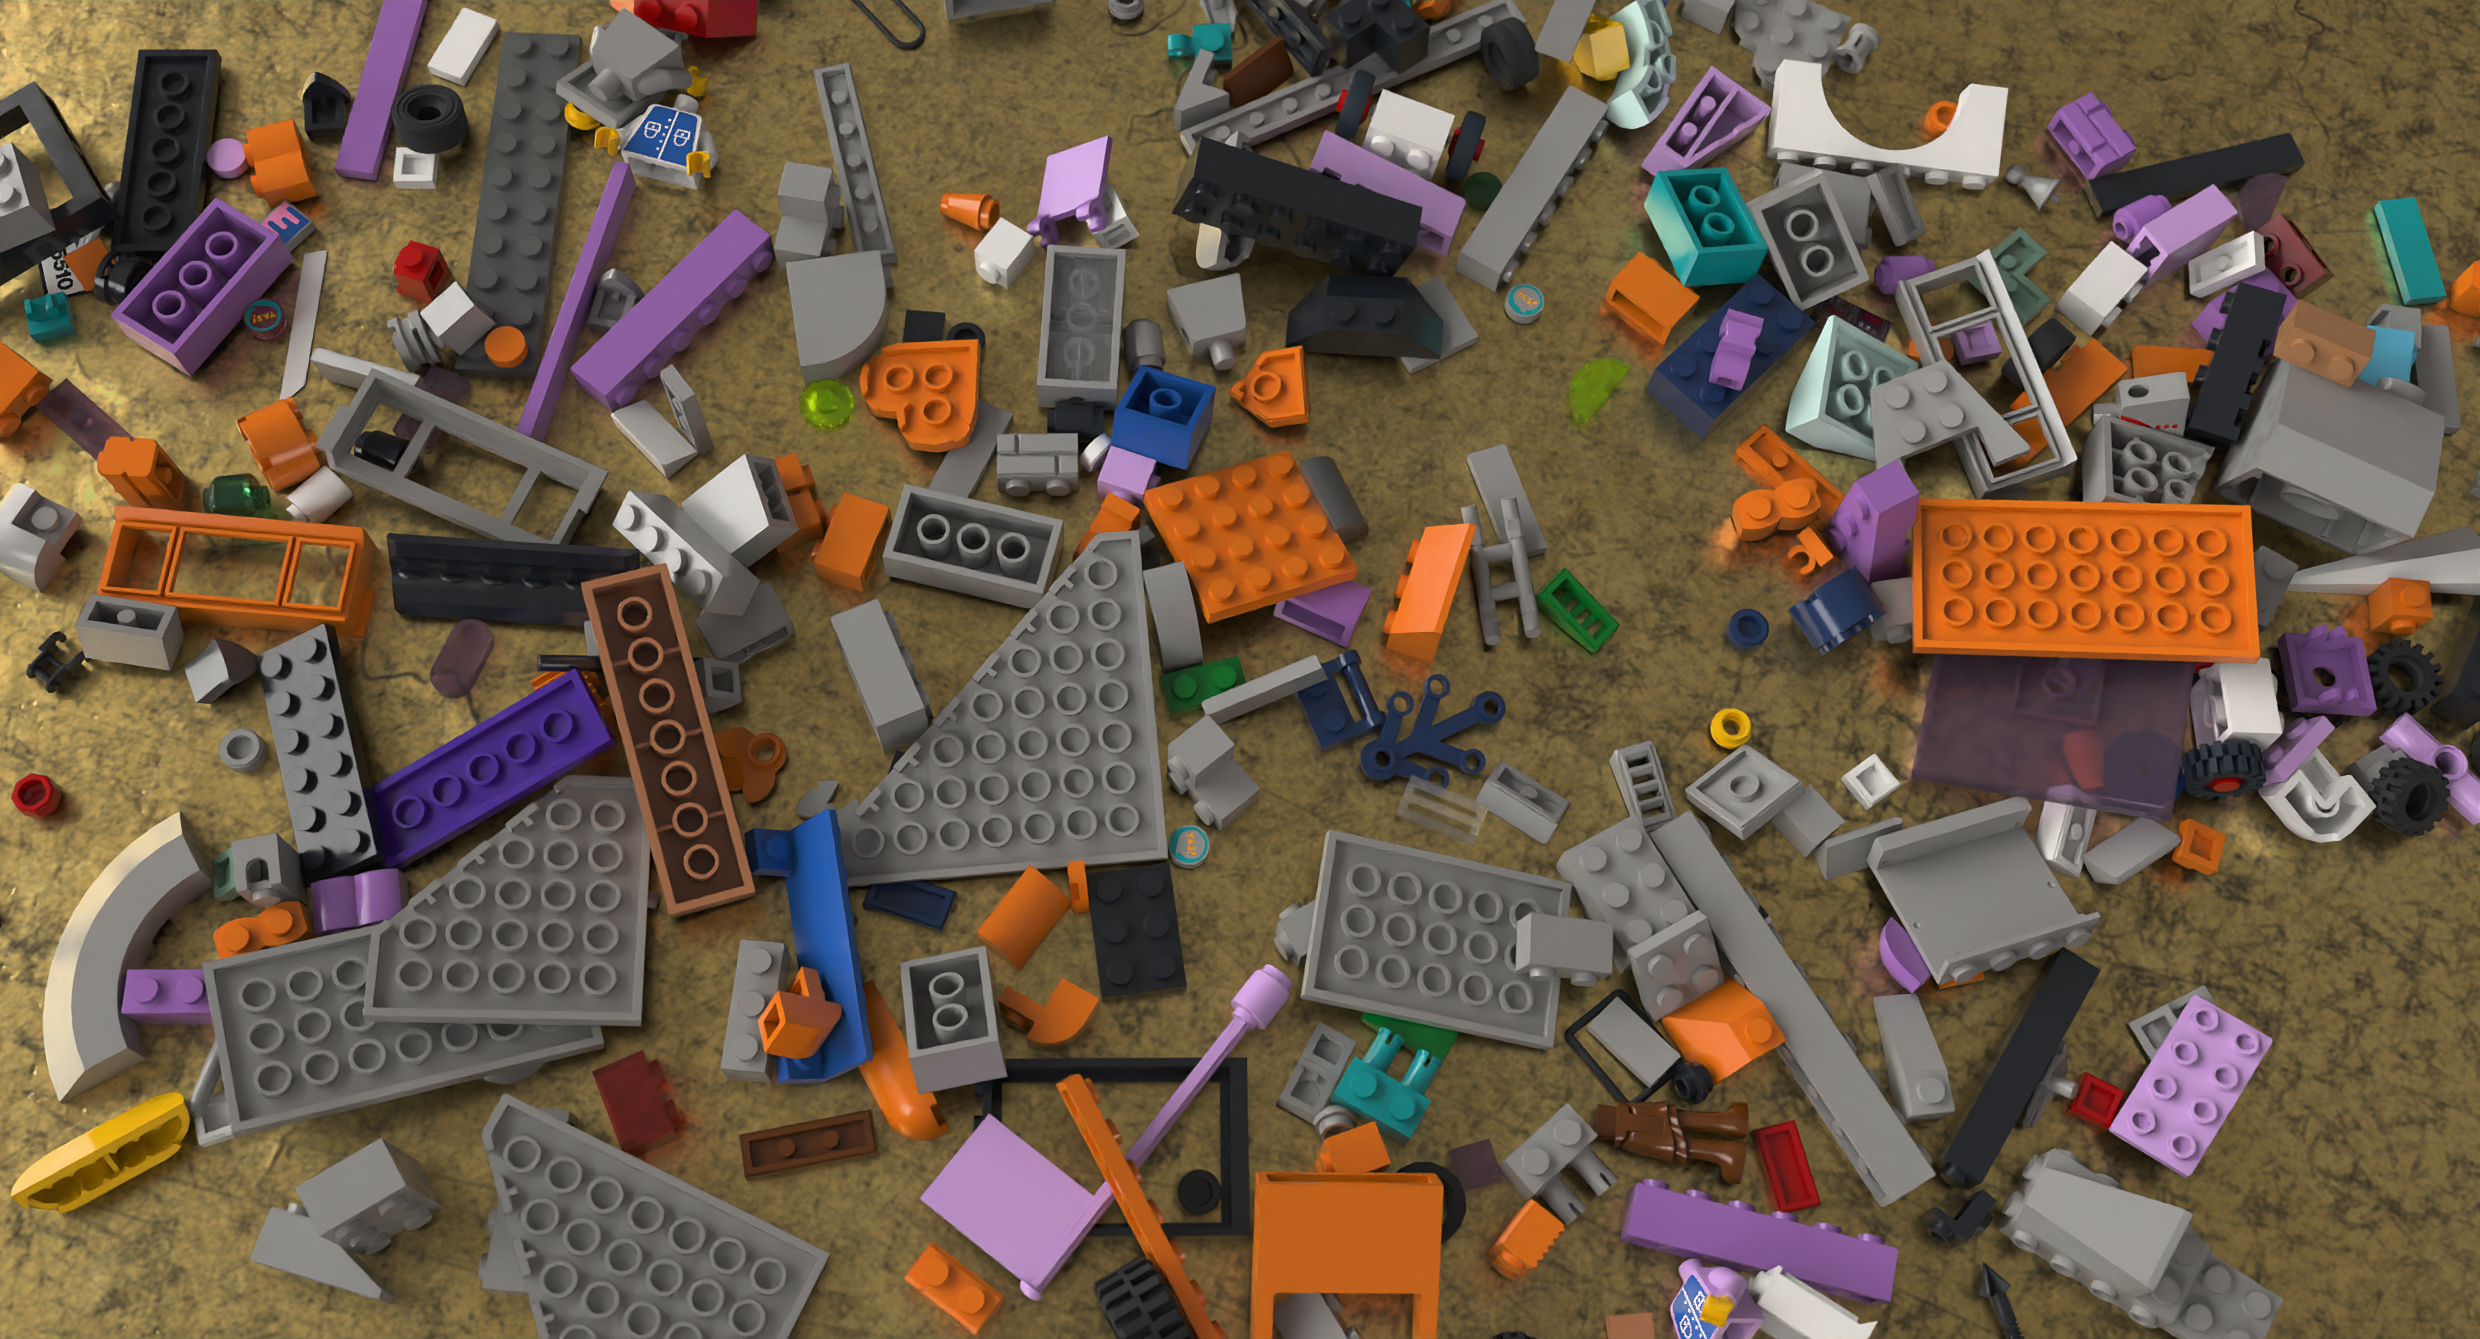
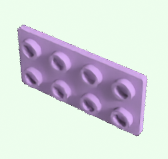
M2193 995L2111 1124L2109 1131L2184 1178H2189L2271 1046L2272 1039L2200 996Z

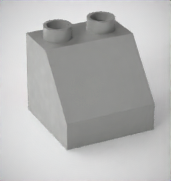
M2278 359L2268 366L2241 422V431L2238 439L2229 448L2209 491L2239 505H2250L2251 510L2352 556H2361L2414 538L2435 494L2446 417L2422 407L2427 394L2409 382L2391 377H2381L2376 386L2357 378L2351 387L2348 388L2283 359Z

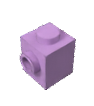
M1111 446L1097 480L1098 497L1105 499L1109 492L1143 511L1145 507L1143 503L1144 491L1160 486L1161 477L1156 475V460Z

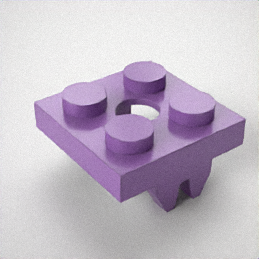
M2322 624L2309 630L2306 634L2284 633L2277 640L2291 712L2370 716L2377 710L2362 637H2346L2344 626H2338L2329 632L2328 626ZM2318 667L2325 668L2327 672L2334 676V685L2325 687L2318 684L2313 677V670Z

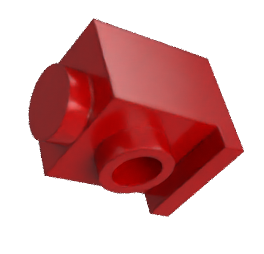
M410 240L408 245L400 250L394 263L393 273L399 282L397 288L399 294L426 303H432L441 294L451 271L440 249ZM430 274H433L434 276L429 282L428 278Z

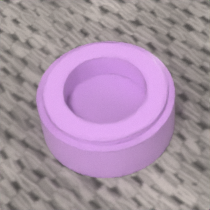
M225 138L216 141L208 149L206 155L207 162L217 176L232 179L241 176L249 168L243 151V144L240 141Z

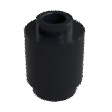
M1056 402L1055 410H1048L1047 433H1078V442H1092L1093 439L1103 434L1104 407H1094V403Z
M380 430L373 432L365 431L356 441L354 456L393 472L411 441ZM420 456L418 457L416 463L411 469L409 475H412L416 472L420 463Z

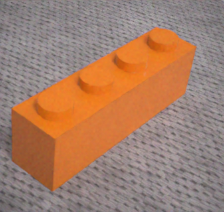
M2094 338L2082 349L2077 344L2073 346L2060 360L2063 366L2056 371L2051 367L2043 374L2066 431L2091 408L2092 403H2097L2128 370L2123 363ZM2026 390L2011 404L2010 408L2013 411L2031 405ZM2037 417L2011 426L2028 443L2030 451L2024 456L2001 464L2000 466L2007 473L2027 468L2049 447ZM1982 443V445H1981L1982 450H1983L1985 453H1987V451H1986V449H1985V447H1984V444Z

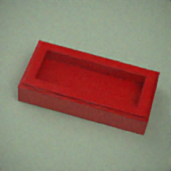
M1795 1120L1751 1131L1752 1140L1775 1212L1792 1214L1821 1206L1822 1204Z

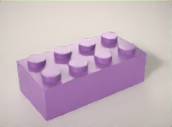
M216 197L113 311L111 317L129 339L191 377L244 317L247 308L252 303L258 301L294 259L278 234Z

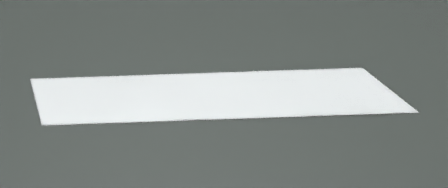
M327 250L304 254L280 400L291 397L305 386Z

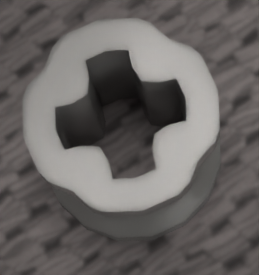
M1866 24L1853 25L1848 33L1849 38L1843 46H1839L1833 53L1834 61L1845 72L1851 74L1861 72L1865 66V58L1870 52L1876 51L1881 43L1880 36L1876 30Z

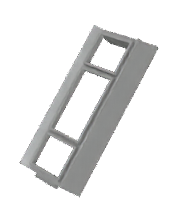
M1990 249L1976 257L1904 282L1902 280L1898 281L1894 298L1923 367L1945 359L1937 339L1996 319L2031 402L2030 406L2000 416L2010 426L2037 417L2054 457L2039 464L1994 478L1977 438L1980 437L1977 431L1954 439V445L1976 499L2017 500L2028 495L2026 489L2028 487L2070 474L2078 458ZM1978 276L1990 307L1932 327L1920 295Z
M371 368L349 407L339 405L316 443L318 449L325 451L330 469L492 540L568 545L608 477V471L374 368ZM379 403L422 421L393 472L349 454ZM435 428L528 468L500 519L406 479ZM541 474L579 490L551 542L513 525Z

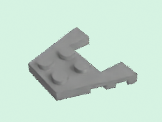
M1946 359L1870 389L1869 399L1876 470L1897 460L1906 472L1901 462L1902 460L1974 431L1978 432L1994 467L2024 456L2030 451L2028 443Z

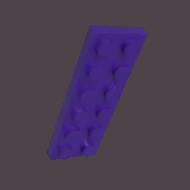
M576 668L572 669L372 786L387 857L383 858L388 869L398 868L400 870L617 743L581 671Z

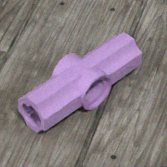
M2407 712L2380 734L2379 739L2387 744L2393 752L2401 749L2409 759L2426 763L2437 769V765H2439L2444 772L2443 776L2448 778L2449 781L2445 788L2451 790L2450 797H2447L2445 800L2472 825L2480 822V779L2468 769L2467 758L2460 749L2451 745H2442Z

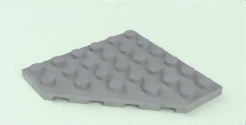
M566 775L553 785V790L538 802H532L506 823V827L488 842L484 840L457 862L458 865L439 881L435 879L410 899L408 905L389 921L385 919L371 930L363 1007V1019L365 1022L641 1026L650 843L632 777Z

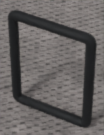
M1616 989L1567 1028L1565 1038L1618 1101L1625 1103L1644 1102L1674 1077L1675 1067L1684 1062L1682 1057L1651 1089L1647 1087L1632 1101H1629L1574 1036L1577 1031L1600 1014L1618 996L1670 1045L1624 990Z

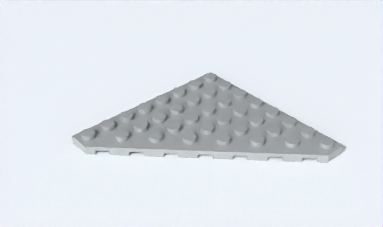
M1139 530L1097 533L1075 562L1068 566L1049 588L1047 594L1026 614L1012 630L1005 642L996 652L991 654L972 676L970 682L949 702L935 718L928 730L917 742H914L893 766V770L853 812L854 814L840 829V840L844 866L847 871L848 887L1024 872L1029 865L1038 871L1065 869L1069 862L1084 860L1085 867L1168 860Z
M503 1093L481 1132L540 1339H787L830 1253L506 1093Z

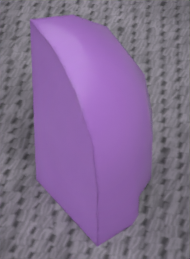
M1890 917L1882 929L1879 942L1882 963L1891 976L1904 989L1906 988L1913 994L1932 976V973L1908 932Z

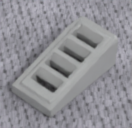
M1652 740L1614 751L1609 759V763L1630 816L1635 814L1647 833L1655 831L1677 818ZM1639 760L1643 762V765L1628 768L1629 763ZM1648 775L1650 781L1637 785L1633 784L1632 779ZM1652 791L1655 792L1656 797L1638 801V795ZM1660 806L1662 813L1647 818L1643 817L1642 811Z

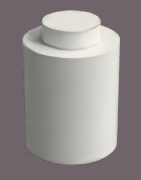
M324 465L286 497L291 504L286 510L296 521L322 523L353 497L354 494L331 469Z

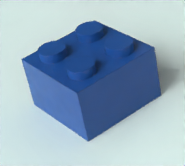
M1141 365L1115 409L1111 446L1154 459L1168 466L1187 470L1211 425L1216 387Z

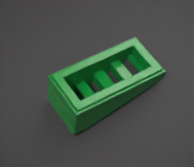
M1565 567L1555 573L1535 593L1537 608L1592 654L1620 626L1611 614ZM1560 589L1564 594L1557 600L1553 594ZM1572 599L1577 604L1568 612L1564 606ZM1585 610L1589 615L1580 624L1576 618ZM1597 620L1602 626L1591 636L1587 630Z

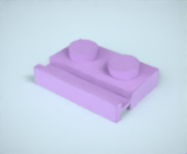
M2325 716L2308 720L2299 718L2291 724H2287L2283 729L2282 735L2262 753L2266 783L2263 786L2286 781L2334 730L2335 727Z

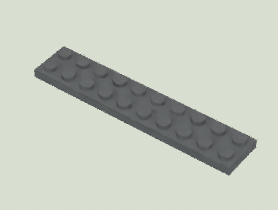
M504 32L466 289L481 303L496 322V325L462 355L457 353L455 370L459 376L535 379L539 370L572 125L566 121L564 115L565 107L569 102L556 94V82L580 66L583 49L580 35ZM511 326L518 329L527 342L528 354L525 360L515 367L501 368L494 365L485 351L486 337L498 327Z

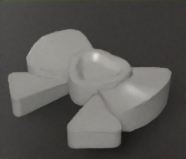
M822 780L818 783L819 789H812L802 796L795 810L797 816L807 819L826 809L836 810L838 826L841 829L854 814L853 812L858 808L860 802L858 798H854L837 810L834 804L829 802L838 789L839 784L837 781Z

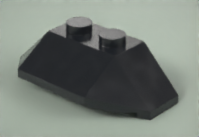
M1330 273L1289 312L1285 348L1302 346L1304 352L1440 359L1443 320L1408 277Z

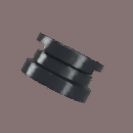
M120 250L108 252L101 260L95 275L94 289L97 299L103 304L110 306L118 304L119 306L149 273L154 264L146 258L131 256L129 253Z

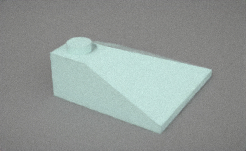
M1835 315L1830 316L1790 397L1785 431L1817 448L1876 461L1870 411V389L1918 370L1919 363Z

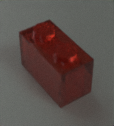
M641 1050L592 1071L622 1151L637 1158L681 1139L676 1126L682 1124L683 1120L674 1099L666 1101L661 1085L668 1082L658 1058L651 1061L648 1055Z

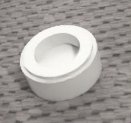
M1105 433L1099 435L1084 450L1078 463L1088 472L1098 470L1105 462L1112 439Z

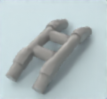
M1516 497L1501 499L1509 543L1489 547L1484 545L1477 505L1461 507L1464 524L1477 525L1469 553L1484 638L1487 645H1496L1501 642L1495 601L1519 597L1525 635L1529 638H1535L1541 634L1536 598ZM1512 558L1516 581L1492 586L1488 563Z

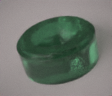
M1474 173L1466 181L1464 199L1471 208L1477 211H1487L1502 189V183L1492 173Z

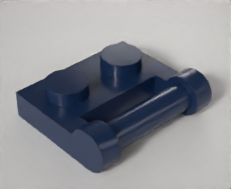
M1357 650L1347 651L1336 659L1322 663L1328 679L1294 693L1320 753L1378 732L1383 728L1386 714L1378 709L1359 665H1361L1362 661ZM1345 673L1365 717L1363 720L1354 722L1335 679L1337 675Z

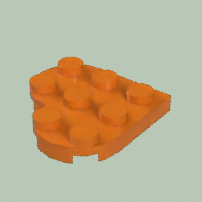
M978 339L897 343L881 348L882 353L874 357L869 365L866 362L864 363L859 377L860 389L864 400L876 417L898 420L901 433L912 449L938 453L954 448L960 449L969 444L970 434L974 431L978 418L981 353Z

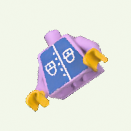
M1692 1258L1683 1262L1679 1266L1678 1271L1684 1284L1670 1307L1678 1338L1752 1339L1765 1318L1747 1291L1748 1283L1746 1279L1727 1267H1705L1704 1262L1699 1258Z

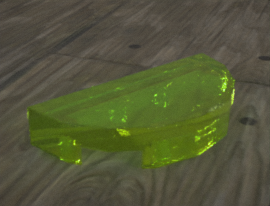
M1602 358L1590 361L1577 370L1570 383L1568 393L1572 414L1582 425L1587 422L1626 377L1631 366L1619 360Z

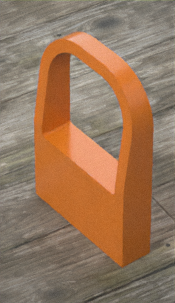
M1256 1171L1250 1339H1272L1273 1303L1276 1293L1413 1294L1412 1339H1437L1444 1185L1435 1173Z

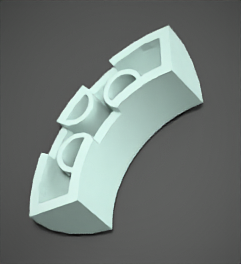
M1636 0L1607 18L1623 24L1630 68L1618 72L1616 88L1606 103L1609 105L1606 117L1619 127L1635 129L1645 126L1657 118L1669 102L1667 94L1669 85L1675 82L1676 56L1670 53L1668 37L1673 33L1661 0Z

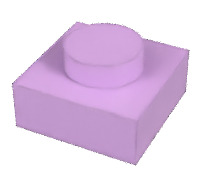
M1991 321L1950 335L1961 366L1997 359L2002 353Z

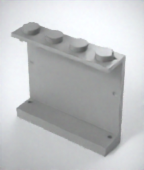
M2024 794L1875 838L1866 861L1938 985L1953 980L1956 983H1962L1970 980L1977 973L1989 969L2001 971L2010 967L2016 961L2031 957L2033 960L2040 959L2051 953L2054 949L2066 945L2070 948L2081 946L2092 937L2091 933L2101 918L2098 912L2078 915L2024 829L2023 824L2032 808Z

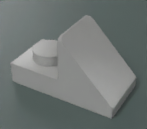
M1200 48L1174 108L1173 130L1181 132L1229 111L1230 94L1215 88L1218 77V70L1214 69L1215 53Z

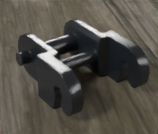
M60 631L50 635L38 648L42 652L28 665L25 673L30 679L39 677L46 683L45 690L48 693L61 689L62 685L72 675L77 678L85 670L82 662L84 660L86 662L92 660L91 658H85L83 651L78 653L68 664H62L55 659L54 654L59 650L56 642L63 643L66 640V635ZM50 663L58 668L53 676L44 670Z

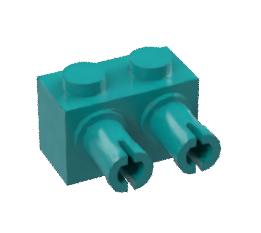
M1380 1027L1379 1033L1364 1059L1354 1056L1335 1089L1329 1104L1341 1105L1352 1109L1356 1114L1357 1120L1363 1124L1375 1121L1380 1134L1405 1148L1431 1102L1424 1094L1443 1062L1434 1055L1428 1066L1424 1067L1430 1052L1418 1049L1402 1081L1391 1078L1386 1072L1405 1040L1395 1033L1390 1044L1386 1045V1041L1392 1031L1388 1028Z

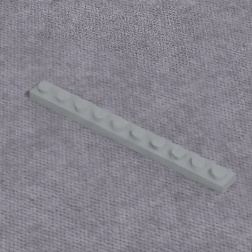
M1493 0L1431 26L1428 57L1399 75L1374 52L1347 70L1338 65L1324 71L1322 76L1307 78L1181 131V141L1189 155H1191L1201 136L1225 143L1233 133L1239 130L1252 140L1248 143L1249 146H1254L1334 112L1342 89L1349 90L1357 70H1362L1375 76V82L1371 94L1374 95L1383 89L1386 90L1480 50L1481 32L1491 24L1498 23L1508 17L1518 18L1525 26L1527 21L1513 0Z

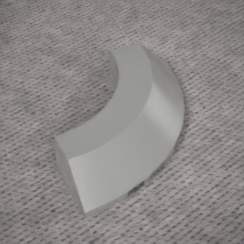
M180 811L155 825L132 842L105 868L74 910L60 938L50 967L43 1011L44 1050L50 1078L60 1103L64 1104L147 1059L140 1041L137 1022L121 1013L127 970H143L154 946L151 942L168 919L172 921L187 904L213 887V874L183 813Z

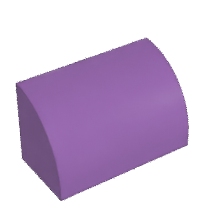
M1351 580L1278 602L1276 603L1273 615L1347 648L1361 620L1372 590Z

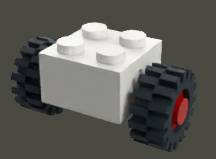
M2260 658L2256 664L2166 661L2169 677L2175 679V682L2181 683L2186 680V684L2193 685L2198 681L2188 691L2197 749L2192 748L2188 750V753H2185L2182 759L2188 793L2193 794L2197 798L2204 796L2205 799L2211 800L2218 796L2220 800L2227 799L2226 796L2233 795L2234 798L2241 797L2243 792L2250 794L2254 792V789L2262 788L2263 784L2266 783L2262 753L2282 735L2284 728V718L2282 713L2278 711L2276 701L2277 679L2271 673L2269 659Z

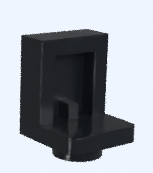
M1982 1189L1968 1196L1953 1218L1935 1206L1925 1211L1919 1219L1928 1226L1926 1231L1933 1239L1945 1246L1951 1245L1956 1247L1968 1242L1973 1234L1978 1237L1987 1229L1993 1220V1216L1989 1211L1997 1200Z

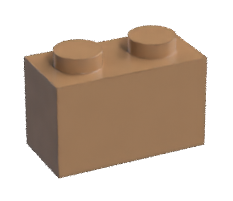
M2299 299L2278 329L2273 356L2350 388L2371 360L2376 331Z

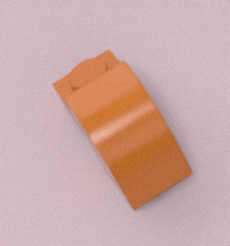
M801 967L786 991L778 990L759 1018L758 1025L765 1053L793 1059L811 1057L819 1050L840 1019L841 1004L825 1001V992L822 990L817 970Z
M1061 978L1044 1007L1006 986L999 997L998 1005L999 1010L1004 1012L1002 1019L1020 1030H1024L1026 1026L1031 1028L1026 1036L1028 1047L1038 1051L1054 1052L1066 1049L1081 1039L1100 1009V999Z

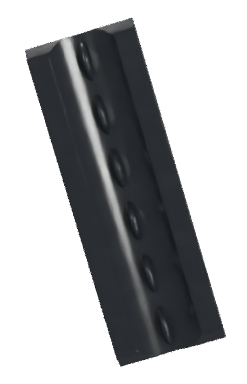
M388 533L386 536L392 574L394 608L402 615L584 627V622L590 621L581 583L640 569V552L638 549Z

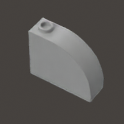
M880 249L786 262L800 367L805 385L834 380L859 368L877 350L887 330L889 305L886 288L894 287L890 263L882 264Z

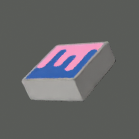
M283 200L259 222L278 234L289 252L316 229L313 221L287 200Z

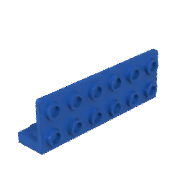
M826 809L789 831L753 828L744 833L751 874L785 876L798 971L801 967L817 970L822 990L825 992V1001L841 1004L840 1019L814 1055L804 1059H793L775 1055L778 1084L824 1083L873 1059V1042L868 1025L866 996L863 991L859 965L860 956L856 945L853 911L850 906L847 886V871L844 866L840 840L841 831L838 826L836 810Z

